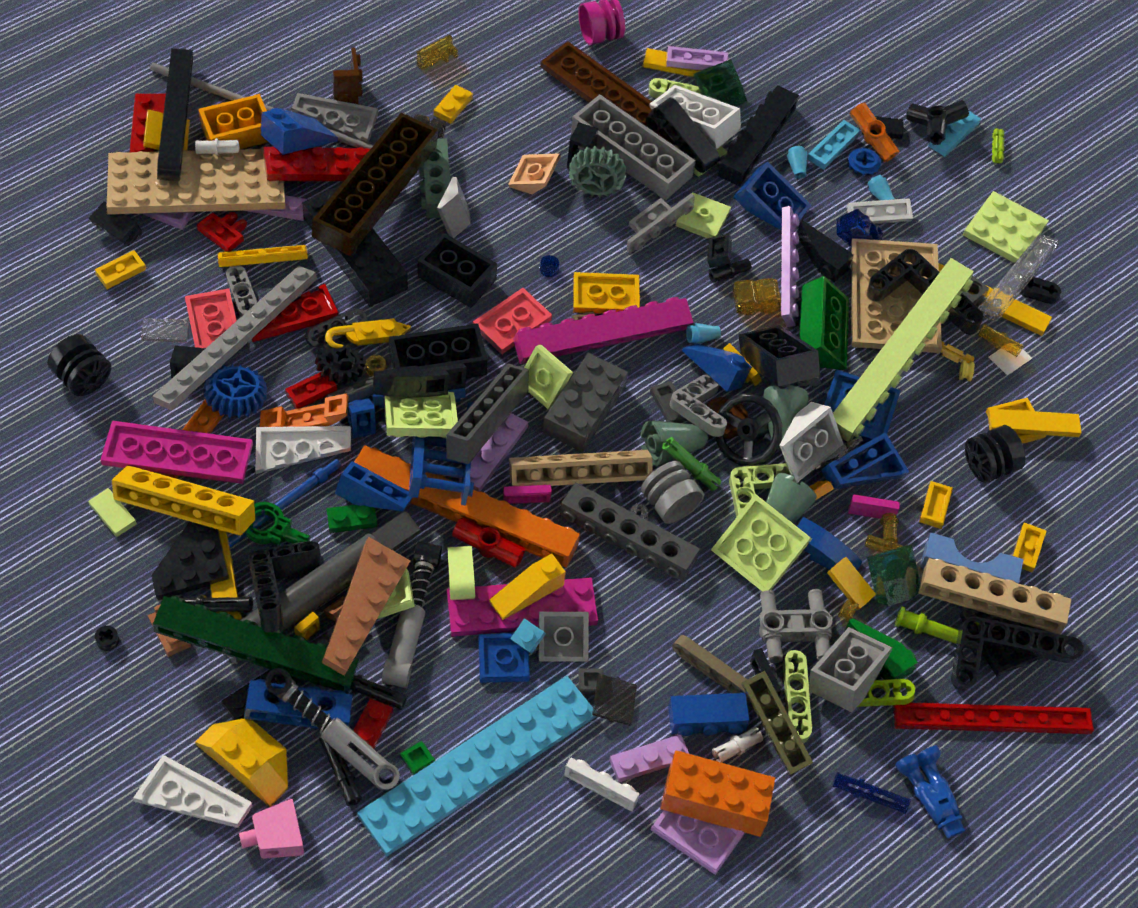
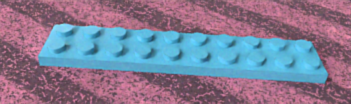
M565 676L358 811L357 816L387 857L596 718L597 712L570 678Z

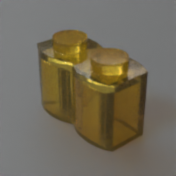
M767 278L757 281L741 280L734 282L732 292L736 313L751 315L755 312H764L770 314L780 310L781 296L777 279Z

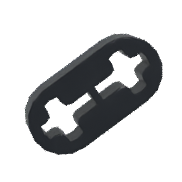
M1033 276L1022 278L1018 287L1022 296L1047 304L1057 302L1061 294V288L1057 284Z

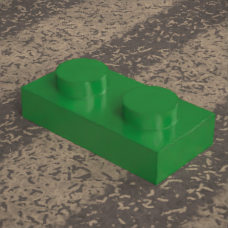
M348 505L326 508L329 533L377 527L374 507Z

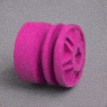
M599 0L598 3L591 1L580 4L578 10L579 24L582 35L588 45L602 43L605 38L608 41L614 40V38H623L625 35V19L618 0Z

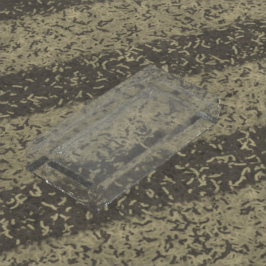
M144 318L141 340L187 343L190 322L189 320Z

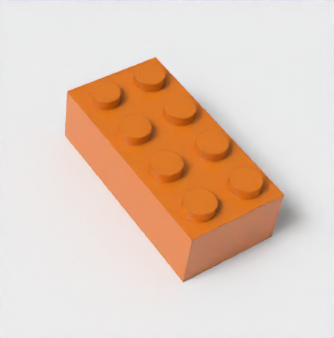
M675 750L670 763L660 809L761 837L768 822L775 777Z

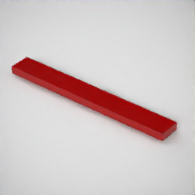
M941 703L893 705L895 729L1092 734L1094 731L1090 708Z

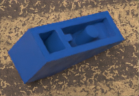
M700 344L684 347L682 350L727 392L742 388L752 368L744 357L734 352Z
M353 461L341 474L335 491L336 495L355 505L404 511L413 498L408 496L409 491Z

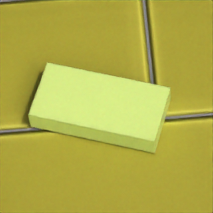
M109 488L88 501L91 508L116 537L137 524L120 501L114 500L113 493Z

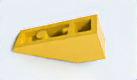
M550 554L529 566L494 595L489 602L501 619L504 620L564 586L566 571L554 555Z

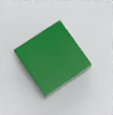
M423 741L400 753V758L412 775L417 774L436 761Z

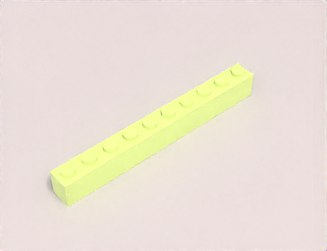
M950 258L833 412L842 439L850 443L854 436L856 438L860 436L865 428L863 426L865 421L872 420L877 412V409H875L879 403L884 404L890 394L888 393L891 387L895 388L902 378L900 376L903 371L907 372L914 362L912 360L915 355L919 356L926 346L924 344L927 339L931 340L938 330L936 328L939 323L943 324L950 314L948 312L951 307L955 308L962 298L960 296L963 291L967 293L973 284L971 277L974 271Z

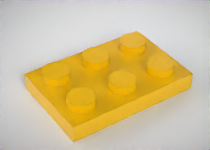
M574 272L573 313L594 312L603 314L609 310H616V312L624 311L626 307L636 305L637 308L640 307L639 275Z

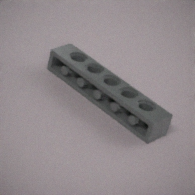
M576 482L561 503L560 515L566 521L576 523L588 533L596 534L604 538L607 543L624 549L629 555L637 556L645 560L648 565L660 568L672 578L684 581L698 559L700 548ZM603 521H610L611 523H610V524H607V523H604ZM624 532H630V533H632V534H631V535H627V534H625ZM644 543H651L653 546H648ZM665 554H671L674 557H668Z

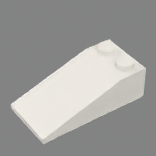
M677 85L672 86L649 104V107L653 110L666 99L674 98L715 149H718L741 130L740 108Z

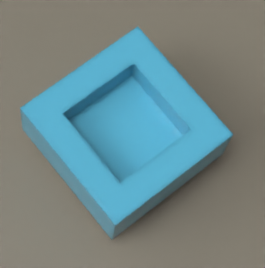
M524 618L510 639L532 654L546 633Z

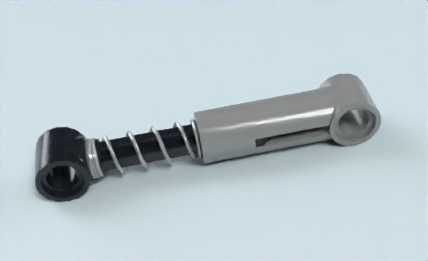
M417 542L413 559L416 571L413 573L414 580L411 582L415 607L400 611L389 657L386 659L383 669L382 684L403 688L408 687L412 662L425 616L422 604H425L424 597L428 594L426 589L427 585H430L429 577L439 567L442 554V546Z
M276 668L268 673L265 681L268 693L280 700L289 702L294 706V710H298L303 714L302 718L310 720L312 722L311 726L315 725L320 729V734L322 733L321 738L369 779L376 788L386 791L397 785L400 775L396 766L390 764L338 717L332 720L330 714H325L321 710V706H316L312 702V698L308 699L303 694V690H298L296 682L291 678L288 671ZM281 676L285 679L286 685L282 689H275L271 685L272 678ZM358 750L377 768L374 769L372 766H370L364 759H362L356 753V751ZM388 770L392 773L391 783H381L379 780L380 771Z

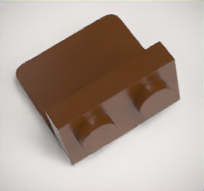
M355 47L351 48V70H333V100L359 105V97H362V84H359V82H363L362 69H358V67H361L360 54H356Z

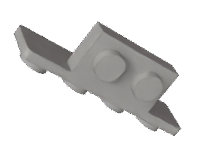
M692 193L672 208L660 198L631 219L629 226L637 234L628 239L627 251L631 254L635 250H640L648 240L659 236L661 231L667 226L674 225L679 217L689 214L694 208L695 196Z

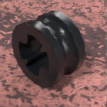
M109 625L102 626L96 631L95 640L98 648L103 651H111L118 646L119 637L114 627ZM109 635H111L112 640L106 639L103 642V636L108 637Z

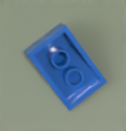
M273 108L270 111L262 112L261 136L282 154L338 141V137L315 118L281 108Z
M768 161L757 168L733 196L747 212L781 231L782 207L791 206L794 214L798 215L800 221L812 206Z

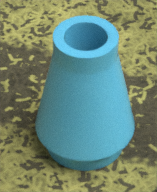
M794 146L788 150L787 158L794 177L800 179L807 175V151L802 146Z
M882 175L873 177L867 183L869 186L868 190L879 201L895 200L887 179L883 178Z
M693 323L688 325L686 329L687 340L694 345L719 339L721 336L719 326Z

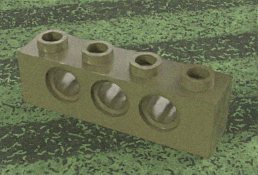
M763 671L742 682L741 685L788 775L812 764L813 761L766 672Z

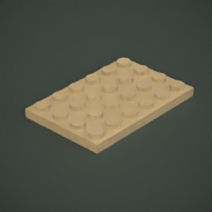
M852 238L851 253L854 254L851 263L852 347L882 349L922 297V294L911 283L906 281L885 299L878 302L872 301L866 293L870 278L907 249L916 250L939 271L938 244ZM941 323L937 325L936 328L938 330L931 340L927 339L924 344L926 346L923 352H941Z

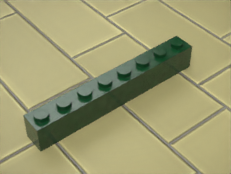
M176 596L171 598L163 597L153 622L155 633L267 669L281 668L288 671L292 677L333 690H341L346 694L349 693L359 663V658L355 657L345 675H342L322 663L328 647L326 644L317 643L315 645L307 642L301 636L293 635L290 637L284 635L280 630L265 632L254 621H240L234 619V616L229 613L212 612L204 605L196 604L194 606Z

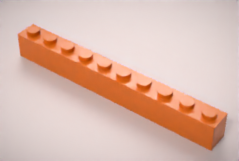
M364 445L354 462L409 491L411 464L397 456L387 455L378 448H370ZM425 473L428 478L451 481L443 475ZM429 487L420 489L418 498L413 497L410 501L411 504L455 522L464 517L484 528H495L500 536L526 548L525 551L541 558L553 554L560 565L565 568L568 567L579 544L580 534L574 529L562 527L548 518L533 515L526 509L511 506L504 500L494 499L482 491L477 492L473 490L472 497L468 496L466 506L461 505L460 492Z

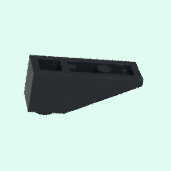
M804 220L800 222L797 232L800 243L817 271L835 283L850 268L854 254Z

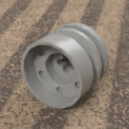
M672 461L660 466L645 479L641 486L644 496L651 505H655L654 509L664 523L667 524L677 522L688 516L700 505L704 498L703 491L694 480L690 479V474L685 470L680 461Z

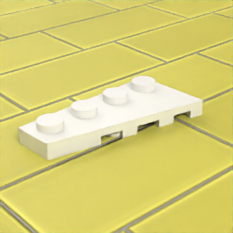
M351 426L256 427V474L351 451Z
M164 755L133 797L134 802L236 828H239L252 808V802Z

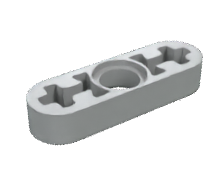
M231 266L226 271L227 283L239 316L242 317L247 312L245 304H249L251 309L257 303L246 270L242 266ZM234 275H238V277H240L239 283H237ZM240 290L249 292L243 297L237 295V292Z

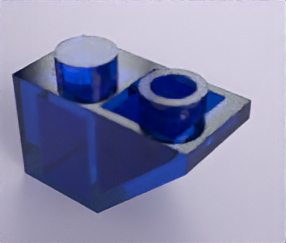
M859 209L836 219L837 236L849 246H851L852 238L882 240V229L876 226Z

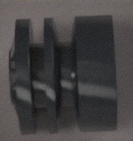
M83 334L71 335L60 341L51 351L47 361L48 368L75 396H85L99 389L106 382L112 368L110 361Z
M1007 425L989 430L987 434L982 433L971 437L965 443V456L969 468L975 477L983 483L1001 478L1003 474L1008 475L1021 470L1025 465L1026 457L1022 442L1017 433Z

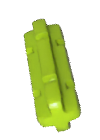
M996 128L992 134L993 163L1001 164L1004 159V130Z

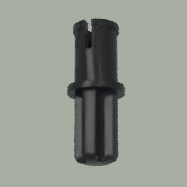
M749 259L732 264L728 263L722 267L709 269V278L712 283L729 277L732 279L736 274L751 270L752 265Z

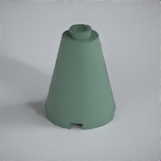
M774 385L764 390L763 397L769 400L778 410L782 422V440L795 415L808 404V391L801 387L790 385L787 389H780V387ZM770 421L768 423L770 439L772 440L773 424L772 421Z
M652 420L645 422L641 431V438L645 437V445H641L642 450L650 452L652 466L655 465V467L676 460L662 448L664 443L670 445L666 442L668 438L673 437L689 453L703 448L708 439L706 432L692 424Z
M778 473L773 480L766 503L794 523L815 503L816 494L804 482H801L800 485L794 482L795 477L785 473Z

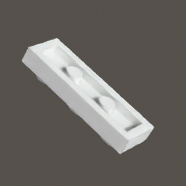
M910 198L853 202L847 205L850 226L906 222L913 219Z
M569 759L565 767L564 776L631 812L634 810L639 793L632 786L616 782L609 774L590 768V765L583 760Z

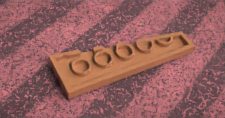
M367 538L324 655L323 664L345 675L409 565V559L374 539Z

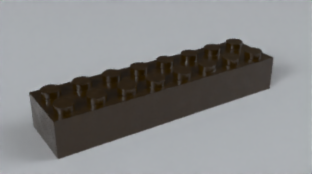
M401 112L312 219V238L351 256L437 148L438 129Z

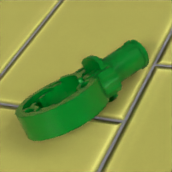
M270 502L254 504L255 518L261 516L262 510H265V515L271 516L275 523L267 531L253 529L252 523L250 528L253 532L249 528L245 531L246 536L251 541L258 544H269L272 542L280 546L281 542L285 541L292 544L310 541L311 535L291 528L292 520L285 517L281 509Z

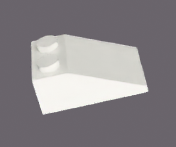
M810 402L795 415L780 443L790 475L795 477L793 481L796 483L844 445L831 407Z

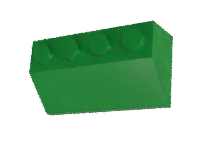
M822 276L802 285L799 335L801 340L818 350L819 367L845 370L847 369L849 298L825 276Z

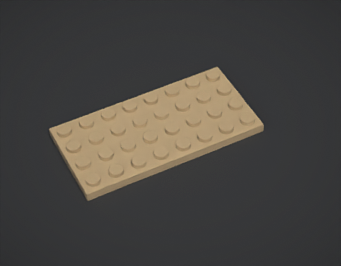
M263 149L239 150L238 153H219V156H216V154L197 155L196 151L183 150L180 181L157 179L159 152L109 153L107 214L285 209L284 181H267Z

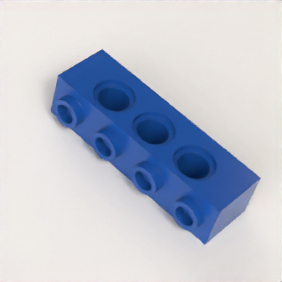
M265 679L250 680L244 719L319 729L315 725L311 726L312 722L307 718H302L303 714L298 710H294V706L289 702L269 694L266 690ZM271 683V685L275 689H282L286 683ZM314 686L307 688L298 687V690H303V694L308 699L312 698V702L316 706H328L330 710L323 712L330 714L332 720L338 717L347 726L349 725L352 694H346L341 690L324 691ZM276 698L279 703L273 704L267 699Z

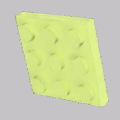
M993 191L966 227L963 236L1019 265L1045 229L1049 220Z
M448 392V395L432 397L384 396L387 436H417L420 438L434 436L446 438L447 433L458 422L454 392Z
M755 494L711 551L762 592L771 591L812 538Z

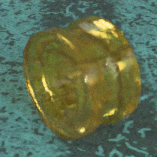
M373 355L366 360V372L370 377L374 376V371L386 370V361L383 357ZM372 365H380V368L377 369V367H375V369H373Z
M848 598L842 606L838 617H844L848 623L854 616L859 604L851 603V599Z

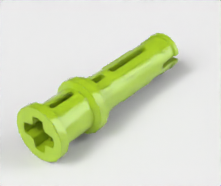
M903 606L900 607L895 627L902 626L914 630L915 634L923 632L954 644L957 643L958 629L929 620L923 613L916 614L907 611Z

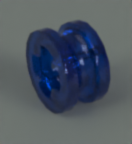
M547 255L541 259L540 272L543 276L554 277L558 274V258Z

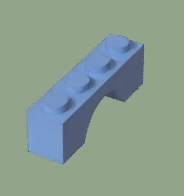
M930 533L924 547L920 568H925L929 558L940 559L952 565L965 566L970 570L989 573L994 577L1013 580L1019 584L1024 559L999 553L995 559L989 562H973L960 554L955 546L954 539Z

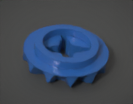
M867 148L853 150L847 161L849 162V168L854 169L855 173H862L863 176L865 174L872 176L874 172H878L881 166L879 155ZM863 158L866 161V165H862Z

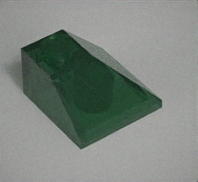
M731 59L693 74L702 95L735 107L747 102L742 83Z
M912 545L867 556L877 603L891 606L911 600L918 595L920 579Z

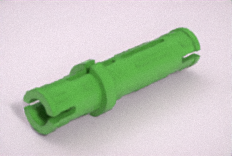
M673 437L666 440L670 445L664 443L662 446L663 450H666L677 461H680L692 473L694 479L700 480L710 491L718 488L713 483L720 486L721 479L709 471L705 463H700Z

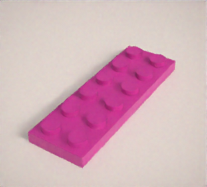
M112 421L100 461L105 466L125 468L129 465L151 472L243 484L253 447V440Z
M592 578L566 579L564 586L504 620L501 619L489 600L508 584L476 586L475 599L450 600V589H447L451 637L515 632L524 618L539 628V612H589V626L598 624Z

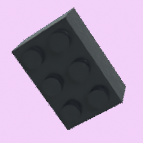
M443 233L417 260V274L422 280L472 308L497 280V263Z

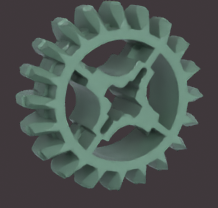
M596 146L593 149L586 147L584 151L579 150L577 154H574L569 166V178L572 181V185H576L577 190H583L584 195L589 193L591 197L594 195H598L599 198L602 195L609 197L611 193L616 194L618 190H621L625 182L626 166L624 165V159H619V154H613L612 149L606 151L604 146L601 149H597Z

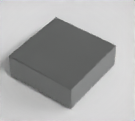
M579 668L578 682L579 691L582 695H604V669Z

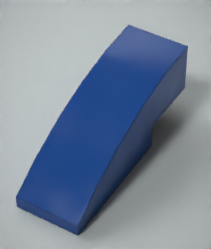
M805 517L801 519L797 527L812 538L803 550L811 554L810 560L830 570L841 559L847 557L858 571L863 561L849 547L816 523Z

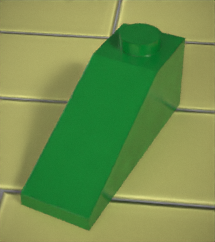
M854 618L848 621L845 631L850 627L892 647L890 655L879 672L884 680L904 679L914 672L918 664L916 657L901 642Z

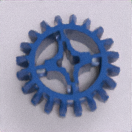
M233 364L230 367L222 365L221 370L217 369L206 379L204 383V397L207 406H211L213 412L219 411L220 416L227 414L229 419L232 415L240 419L241 415L249 417L250 413L256 414L258 409H262L267 398V386L263 376L258 374V370L252 371L250 366L243 368L242 364L239 367Z

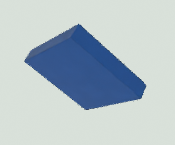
M514 633L478 634L480 683L530 682L529 652L510 639Z

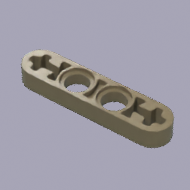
M680 635L674 642L672 648L677 655L730 693H746L741 684L748 679L692 639ZM746 694L747 703H749L750 700Z

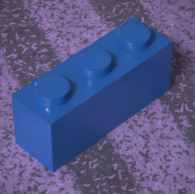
M746 693L670 697L668 711L671 734L690 736L693 733L714 735L718 732L739 734L747 729L749 714Z

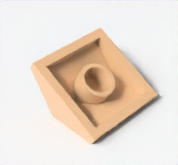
M560 154L523 155L508 184L509 187L529 194H534L546 187L561 157Z

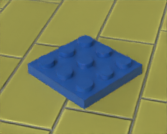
M836 370L824 405L831 407L832 412H834L860 377ZM893 387L889 389L888 393L890 394L883 405L880 403L875 408L877 412L872 420L865 421L863 424L865 426L864 430L858 438L854 436V439L867 443L885 432L888 433L901 390Z

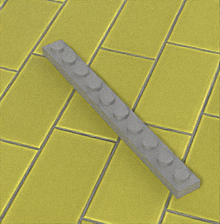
M301 266L295 268L152 396L154 403L169 410L175 409L317 280L316 272Z

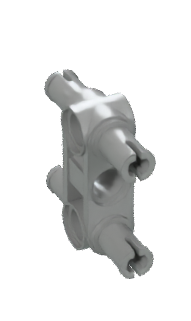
M813 589L808 592L810 610H777L774 591L767 590L761 592L762 612L759 616V634L767 644L769 662L779 663L783 660L781 642L805 641L815 642L817 660L819 661L830 649L829 640L832 637L831 625L833 621L832 616L824 608L822 590ZM815 623L822 624L824 627H819ZM770 624V625L775 626L776 628L773 629V628L768 627L767 625Z

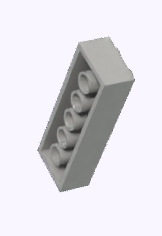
M600 94L572 116L571 134H573L578 122L598 128L597 149H601L604 146L606 151L612 149L613 154H619V159H624L626 173L664 200H667L693 177L694 159Z

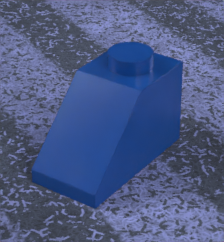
M370 399L354 400L348 403L347 418L351 426L353 439L376 434L375 407Z

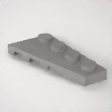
M297 93L292 106V112L315 118L326 128L369 143L378 116V108Z

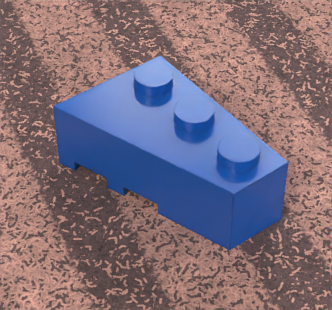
M885 432L829 463L821 469V472L825 479L832 483L833 490L899 479L908 474L909 470Z

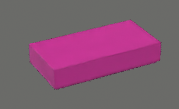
M551 485L507 486L503 489V500L509 504L550 502Z
M853 495L849 504L848 514L895 521L900 502Z

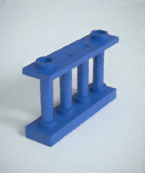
M413 436L408 496L418 498L420 489L425 487L460 492L461 505L466 506L468 496L472 497L474 482H470L471 461L469 464L459 463L448 459L447 452L428 449L427 445L447 448L446 438L434 436L420 438ZM426 459L462 464V469L427 463ZM425 473L462 478V483L428 478Z

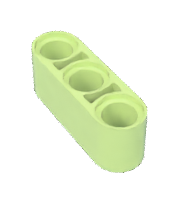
M472 546L448 547L450 600L475 599Z

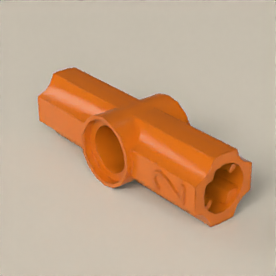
M865 102L858 104L850 111L849 114L862 131L865 142L872 145L883 162H888L899 154L900 151L885 131L884 123L876 119ZM870 130H875L878 132V135L872 134Z

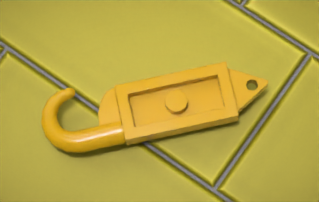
M395 318L352 323V325L330 328L326 332L325 340L329 346L335 349L344 346L332 340L333 336L346 335L347 339L353 344H357V346L389 342V337L404 335L410 331L411 326L396 322Z

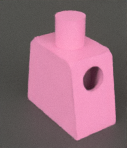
M293 799L255 813L252 816L255 829L239 833L242 849L258 845L260 856L263 859L304 855Z

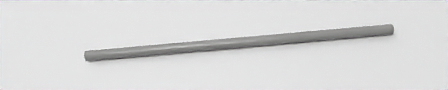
M154 62L150 65V70L168 76L169 68ZM191 77V86L231 101L244 98V96ZM265 105L267 111L273 109V107ZM327 128L338 137L339 142L355 148L373 147L371 144Z

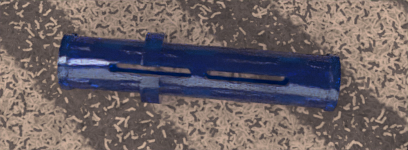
M838 771L832 784L834 788L836 787L854 794V798L859 799V797H862L882 806L900 811L903 814L907 813L911 802L910 798H905L865 782V779L859 778L858 780L841 774ZM850 783L855 786L861 787L863 789L868 790L869 792L867 793L862 790L856 789L854 787L849 786L848 784ZM874 793L893 799L894 802L875 796Z

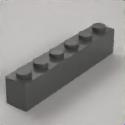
M512 364L506 365L447 433L448 459L459 463H470L528 393L529 369Z

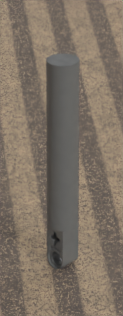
M408 512L401 513L372 534L367 533L281 592L279 597L284 627L280 631L284 632L350 586L368 537L393 551H396L421 532V529ZM258 609L240 620H251L261 627ZM227 656V657L230 659V661L233 662L234 664H238L239 662L242 661V660H239V659H236V658Z

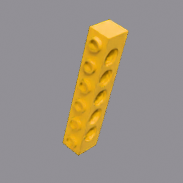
M129 465L112 479L113 498L120 502L239 536L255 521L254 500Z

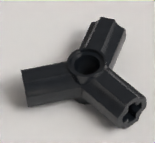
M963 100L945 107L933 106L930 108L912 103L908 107L906 119L910 122L928 126L927 141L933 145H940L945 140L947 125L967 118L969 116V109Z

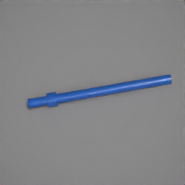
M335 459L323 469L319 468L314 471L312 477L277 501L275 505L283 510L318 483L321 485L328 480L330 474L342 466L339 460ZM265 511L262 512L261 516L255 518L253 529H257L272 517L265 515ZM245 532L241 536L232 534L228 537L230 548L246 537Z

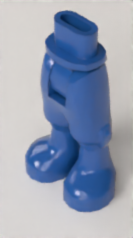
M934 745L920 752L917 757L915 754H911L902 758L895 766L913 784L916 797L921 801L934 822L938 824V829H942L947 839L963 833L965 829L961 823L963 818L959 813L956 799L949 788L948 782L940 775L937 769L936 762L941 756V751L937 745ZM919 766L928 778L929 784L924 780L920 772Z

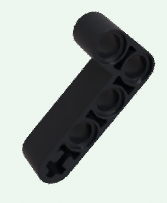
M674 98L666 99L646 117L647 127L655 133L664 129L676 146L695 160L694 168L698 172L704 173L720 161L717 150Z

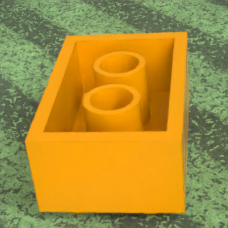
M260 94L198 109L201 128L207 141H215V138H218L219 141L237 140L239 142V150L268 142L261 136L262 112L267 110Z

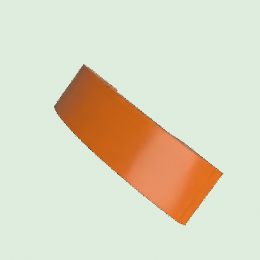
M348 394L326 397L324 404L285 411L282 406L261 410L260 427L330 426L348 416Z

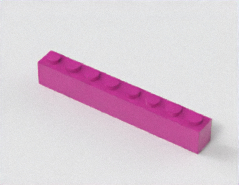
M672 297L663 303L652 301L639 308L633 305L626 307L624 311L616 312V310H609L599 316H595V314L585 315L580 320L574 321L573 318L561 321L560 324L553 325L550 322L539 326L540 328L535 329L524 327L518 330L513 341L519 363L524 364L527 363L533 350L538 345H542L551 354L558 357L683 331L687 329L688 325L693 324V319L687 298L679 299L678 297Z

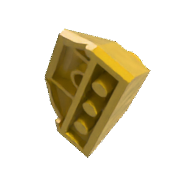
M243 718L213 724L195 741V744L269 807L288 789L287 749L253 720Z

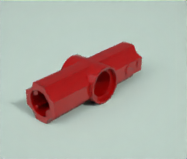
M464 517L458 520L452 532L453 537L477 548L483 557H494L514 568L519 566L525 554L526 548L500 536L495 528H484ZM486 541H491V542H493V543L487 544V543H485V542H486Z

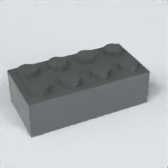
M588 353L545 415L543 433L584 452L626 388L628 371Z

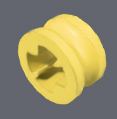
M965 360L961 362L959 380L966 378L967 381L971 382L975 368L974 362L966 363Z

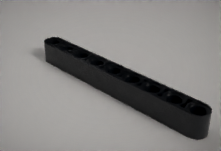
M171 48L157 164L158 180L180 181L193 67V49Z

